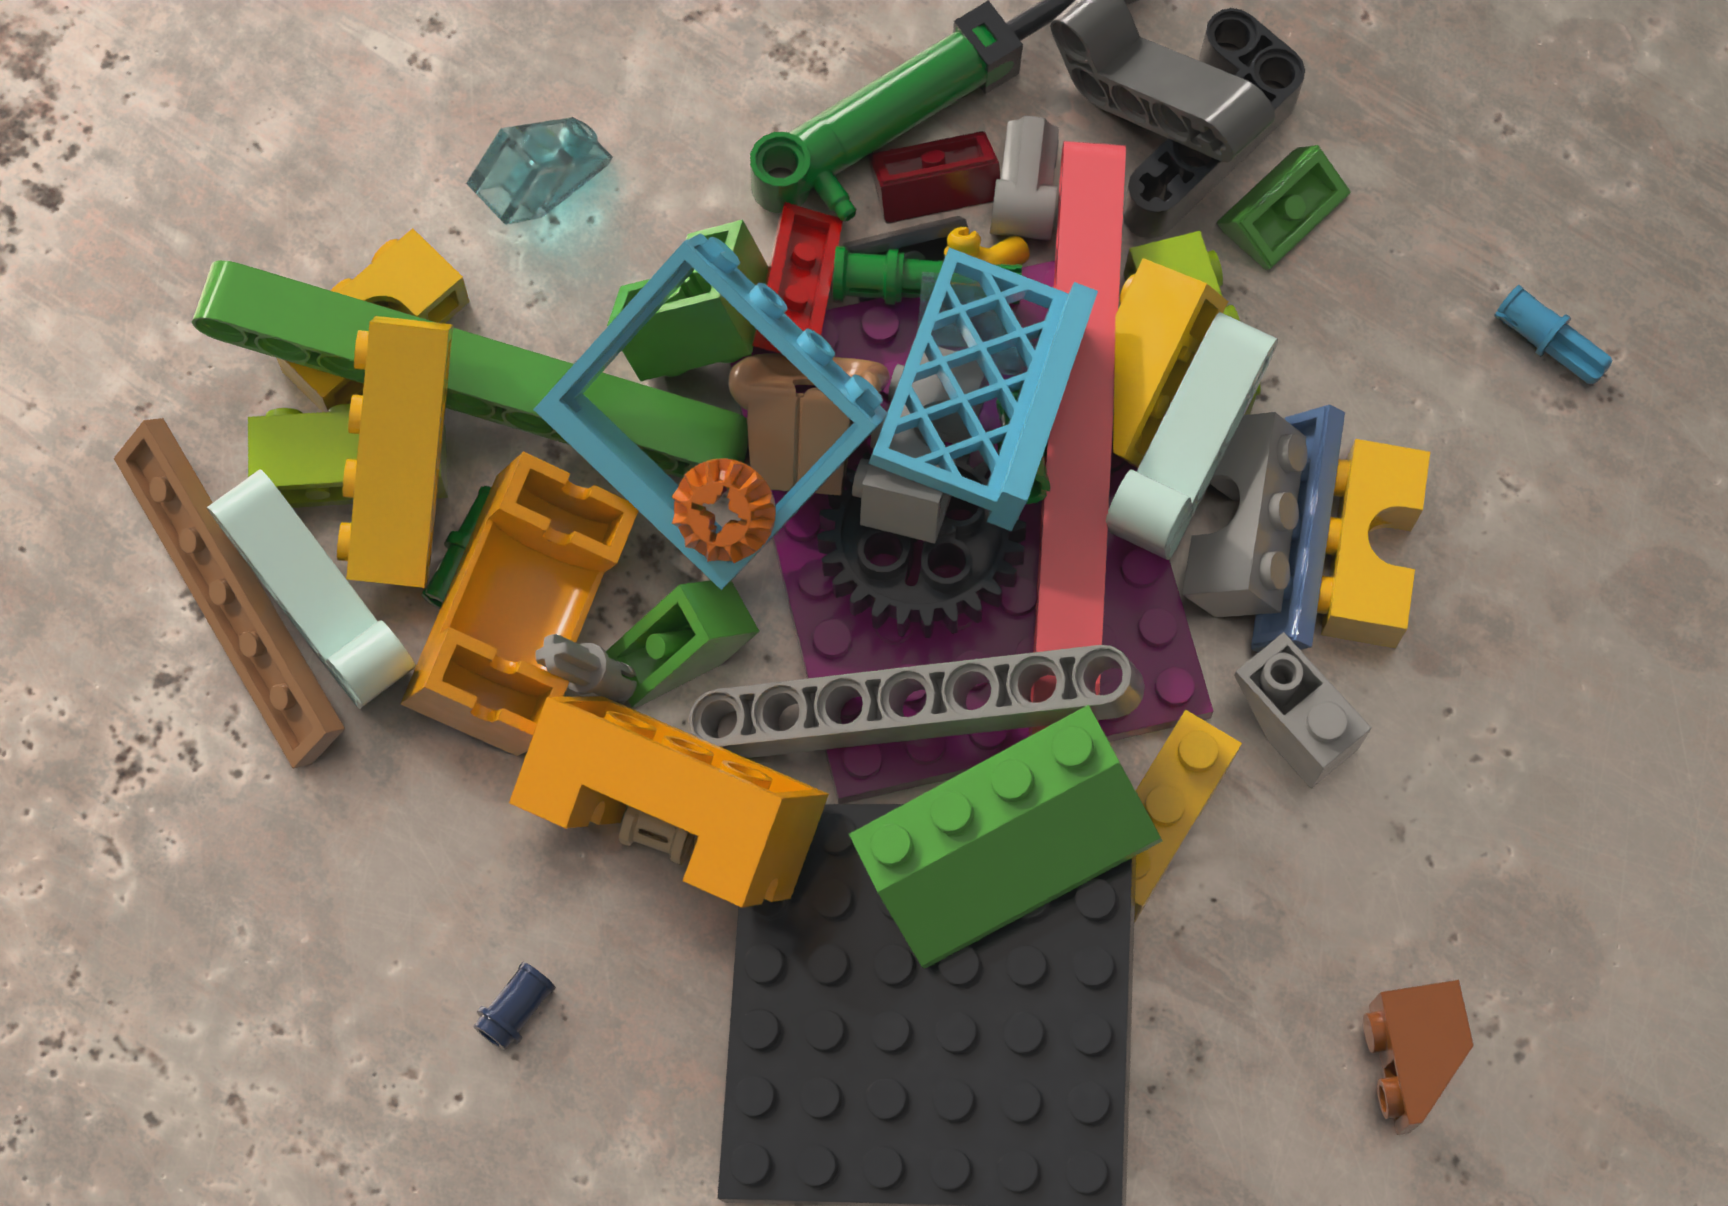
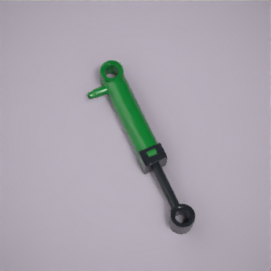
M988 0L955 20L953 33L793 130L789 132H772L764 135L754 144L750 153L751 192L755 201L765 210L781 213L785 202L802 206L806 202L810 190L815 189L829 210L835 212L841 221L847 222L856 215V208L850 201L849 194L835 175L978 88H981L986 95L1019 75L1023 52L1021 41L1049 25L1075 0H1042L1007 22L1004 21ZM1123 0V1L1126 3V5H1130V4H1133V3L1138 2V1H1140V0ZM775 168H787L794 172L785 178H776L768 174L770 170Z

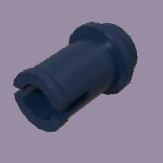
M522 962L518 967V971L488 1008L481 1006L478 1009L477 1014L480 1018L473 1027L490 1043L505 1051L511 1042L518 1044L521 1041L522 1036L519 1034V1031L556 987L536 968L526 962Z

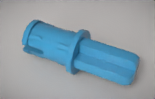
M1517 285L1510 292L1494 315L1536 346L1537 350L1535 353L1541 357L1545 352L1587 384L1598 382L1611 366V356L1568 325L1571 320L1570 316L1565 314L1563 317H1560L1535 299L1534 296L1520 285Z

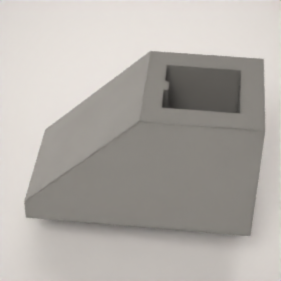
M1284 632L1240 667L1234 674L1269 743L1311 789L1354 754L1372 729Z

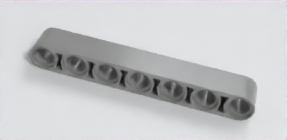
M1094 645L715 689L705 692L695 701L690 710L689 724L694 736L742 757L752 758L1052 725L1087 705L1090 706L1097 720L1118 718L1130 714L1139 706L1144 696L1145 684L1142 674L1122 651L1108 645ZM1107 669H1122L1123 677L1118 689L1105 696L1096 695L1095 682L1099 675ZM1047 675L1056 676L1057 683L1053 695L1040 703L1031 702L1030 692L1033 684L1041 677ZM990 683L991 695L987 703L981 708L967 710L966 700L970 690L977 684ZM925 690L927 698L923 709L917 715L904 717L903 706L907 697L915 691ZM862 697L863 706L858 718L851 723L842 724L840 716L845 703L852 698ZM798 704L800 712L795 725L788 730L780 731L779 718L782 712L788 706ZM736 711L737 723L735 728L727 736L719 738L717 731L722 717L729 712Z

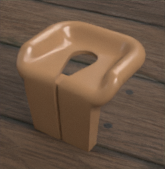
M763 353L750 355L735 364L730 371L728 379L730 393L742 408L748 410L750 467L764 478L770 490L790 491L853 424V421L817 387L808 389L805 394L796 393V385L814 384L783 354ZM833 357L832 359L850 377L855 374L863 377L879 393L889 383L890 373L881 363L854 358ZM848 459L818 489L817 494L841 495L844 492Z

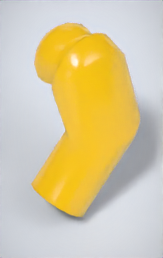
M959 227L951 231L947 238L948 246L944 249L945 256L950 247L996 265H1023L1029 260L1030 256L1027 243L1019 236H1010L998 244L986 248L980 246L981 237L979 233L975 230L969 234L968 227Z

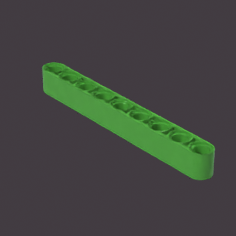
M218 260L213 262L210 267L192 319V324L198 331L216 340L364 384L365 370L354 368L355 344L358 330L369 331V322L375 316L426 322L433 321L240 263ZM453 328L446 408L568 444L533 409L574 364ZM603 372L583 393L666 474L684 478V475L698 464L717 458L733 459L745 463L749 448L747 418L740 414Z

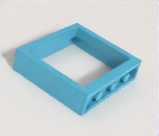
M700 233L684 241L533 410L722 590L885 420L887 412L880 406L883 399L873 385L857 374L850 377L832 360L835 352L823 337L808 328L802 331L785 314L788 310L787 305L774 290L763 283H758L755 286L737 268L740 261L725 243L715 237L707 239ZM694 270L854 422L775 505V524L766 543L757 552L736 563L721 560L708 562L703 554L693 548L685 547V539L679 528L672 524L674 517V499L672 496L679 485L583 394ZM715 521L714 525L717 526L715 533H718L722 530V527Z

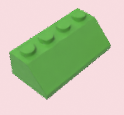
M1089 705L849 834L879 896L924 969L1163 841Z

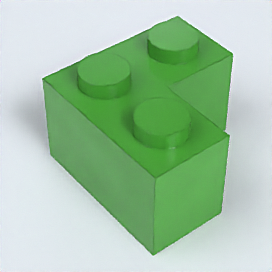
M743 219L692 232L687 235L686 240L700 233L707 239L710 237L719 239L736 254L740 261L737 268L755 286L758 283H766L769 266ZM694 270L625 346L622 352L640 382L665 375L674 377L690 369L719 362L732 363L744 356L751 355L756 328ZM650 279L620 286L607 327Z

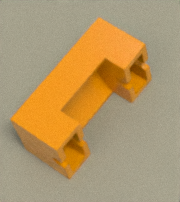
M524 451L496 475L400 705L515 756L528 751L546 698L563 697L570 682L549 673L546 667L537 664L536 650L543 647L544 637L551 634H558L575 643L577 642L603 575L618 563L638 510L628 500L596 485L590 488L577 486L568 480L570 473Z
M563 696L546 698L509 804L565 829L587 827L590 821L597 825L621 823L626 806L629 805L699 837L683 882L743 908L762 904L763 899L775 902L791 898L829 794L603 696Z

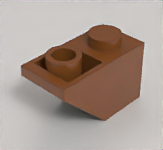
M1459 980L1380 992L1369 1004L1370 1013H1364L1363 1027L1367 1046L1371 1053L1379 1052L1384 1078L1378 1079L1377 1082L1380 1108L1385 1119L1393 1118L1397 1135L1411 1133L1423 1123L1474 1046Z

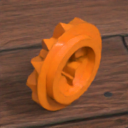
M717 458L698 464L684 475L672 496L674 499L672 524L679 528L685 539V547L693 548L703 554L708 562L721 560L736 563L754 554L766 543L775 524L776 507L770 487L756 470L737 460ZM727 488H729L727 498L730 499L728 504L729 510L738 514V518H741V520H730L723 526L721 531L715 533L717 526L714 525L716 520L715 514L707 511L706 507L702 505L705 503H716L722 494L727 491Z

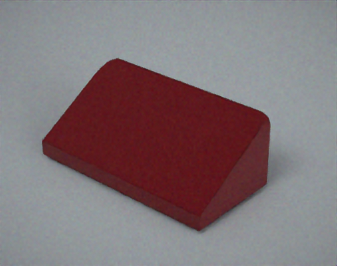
M985 131L868 155L881 211L886 222H896L993 202L996 179H1001L999 161Z

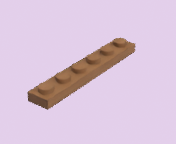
M164 418L143 420L115 455L114 460L292 768L311 765L345 730V727L253 570L208 511L207 506L213 502Z

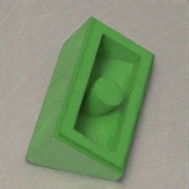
M1319 145L1298 147L1288 154L1216 223L1224 234L1265 270H1270L1336 208L1351 191Z

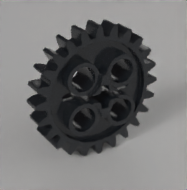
M865 453L863 458L870 460L871 454ZM970 453L956 458L955 465L962 477L987 486L991 471L985 461L972 468L970 466ZM847 468L844 485L846 490L841 495L828 494L829 506L832 509L820 510V528L825 531L817 534L819 552L827 554L821 558L824 576H836L832 581L833 594L838 598L852 593L850 598V612L852 615L856 616L871 607L873 628H880L891 617L897 621L898 636L904 637L911 622H920L925 638H931L935 621L943 620L948 630L954 634L958 633V615L965 613L977 624L982 621L981 601L998 608L1002 605V590L999 585L1015 587L1017 570L1013 566L1024 564L1025 546L1019 543L1026 540V522L1017 520L1012 531L987 522L990 510L952 496L946 514L955 509H965L974 515L966 520H953L945 514L936 543L927 541L923 543L921 569L917 584L908 586L906 581L913 565V543L917 542L918 539L860 525L861 498L852 495L856 471ZM879 554H890L898 559L889 566H877L869 561ZM942 565H952L959 568L962 572L951 578H942L935 575L932 571Z

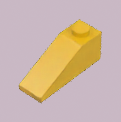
M1144 258L1136 273L1131 275L1125 282L1120 294V307L1115 315L1113 453L1136 468H1139L1208 328L1219 312L1223 313L1228 304V301L1207 283Z

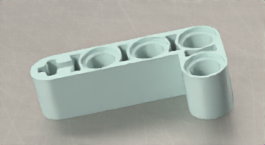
M1221 312L1216 315L1137 472L1130 469L1112 500L1106 517L1110 533L1166 560L1172 557L1268 368L1278 343L1277 338Z
M261 469L207 506L216 523L359 709L416 668V664L399 639L382 620L377 621L281 492Z

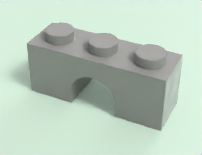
M938 347L943 357L957 352ZM925 353L923 354L920 365L929 362ZM976 360L951 369L964 394L987 386V379ZM897 364L894 369L889 387L888 401L893 399L904 365ZM937 374L912 384L924 409L950 400ZM985 402L972 406L978 419ZM906 405L904 406L900 417L910 414ZM958 412L931 421L942 442L956 444L972 438ZM884 421L871 435L870 447L873 449ZM918 427L895 434L889 446V449L913 458L931 453ZM861 458L852 488V495L861 498L860 525L936 543L952 496L868 464L870 460Z
M1276 412L1243 416L1210 481L1212 486L1231 500H1240L1238 510L1233 519L1217 532L1191 536L1182 595L1214 617L1281 613L1284 589L1290 580L1288 560L1293 529L1296 527L1299 519L1297 499L1301 472L1307 463V437Z

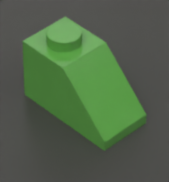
M711 580L679 584L616 641L606 653L609 658L631 666L636 672V676L631 678L621 674L623 677L637 682L633 695L628 699L633 708L642 706L721 666L760 631L732 581L722 590Z

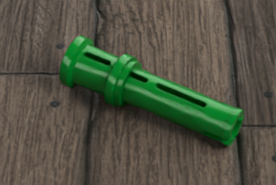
M836 246L833 273V302H843L845 297L848 296L882 298L886 305H895L896 302L902 303V297L930 298L943 261L905 258V253H899L898 249H889L886 255L848 253L846 246ZM1022 264L996 265L1022 275ZM953 273L950 285L959 301H976L987 297L978 281ZM1020 300L1010 304L1020 305Z

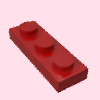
M785 202L778 222L765 285L774 290L783 299L788 308L785 314L802 331L808 328L821 336L834 271L836 246L839 245L843 221L832 215ZM757 329L755 330L752 346L782 354Z

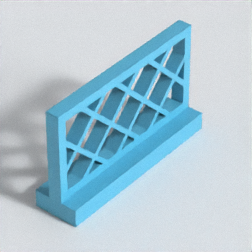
M949 247L868 464L988 509L990 514L987 522L1012 531L1028 500L1098 291L1074 282L1069 293H1066ZM953 273L978 281L987 297L962 305L950 285ZM1024 299L1048 308L1044 321L1022 329L1009 304ZM943 302L947 308V311L939 313ZM994 309L1008 334L983 342L970 317ZM955 323L969 348L943 357L931 332ZM1038 338L1034 349L1030 341ZM1015 346L1028 369L1025 373L1004 380L990 355ZM925 353L929 362L920 365L923 354ZM976 360L990 385L964 394L951 369ZM937 374L950 400L924 409L912 384ZM1020 389L1018 398L1015 400L1011 392ZM998 398L1010 421L1008 425L985 432L972 406ZM906 405L910 414L900 417L903 408ZM958 412L972 438L945 447L931 421ZM918 427L931 453L913 458L889 449V446L895 434ZM1002 441L999 452L997 453L993 444ZM979 450L991 471L987 486L962 477L952 459Z

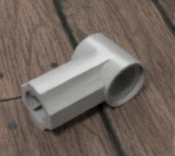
M1024 115L1021 119L1008 121L1001 179H996L990 234L1016 235L1021 238L1046 241L1051 239L1057 186L1052 185L1058 153L1059 127L1050 124L1045 118Z

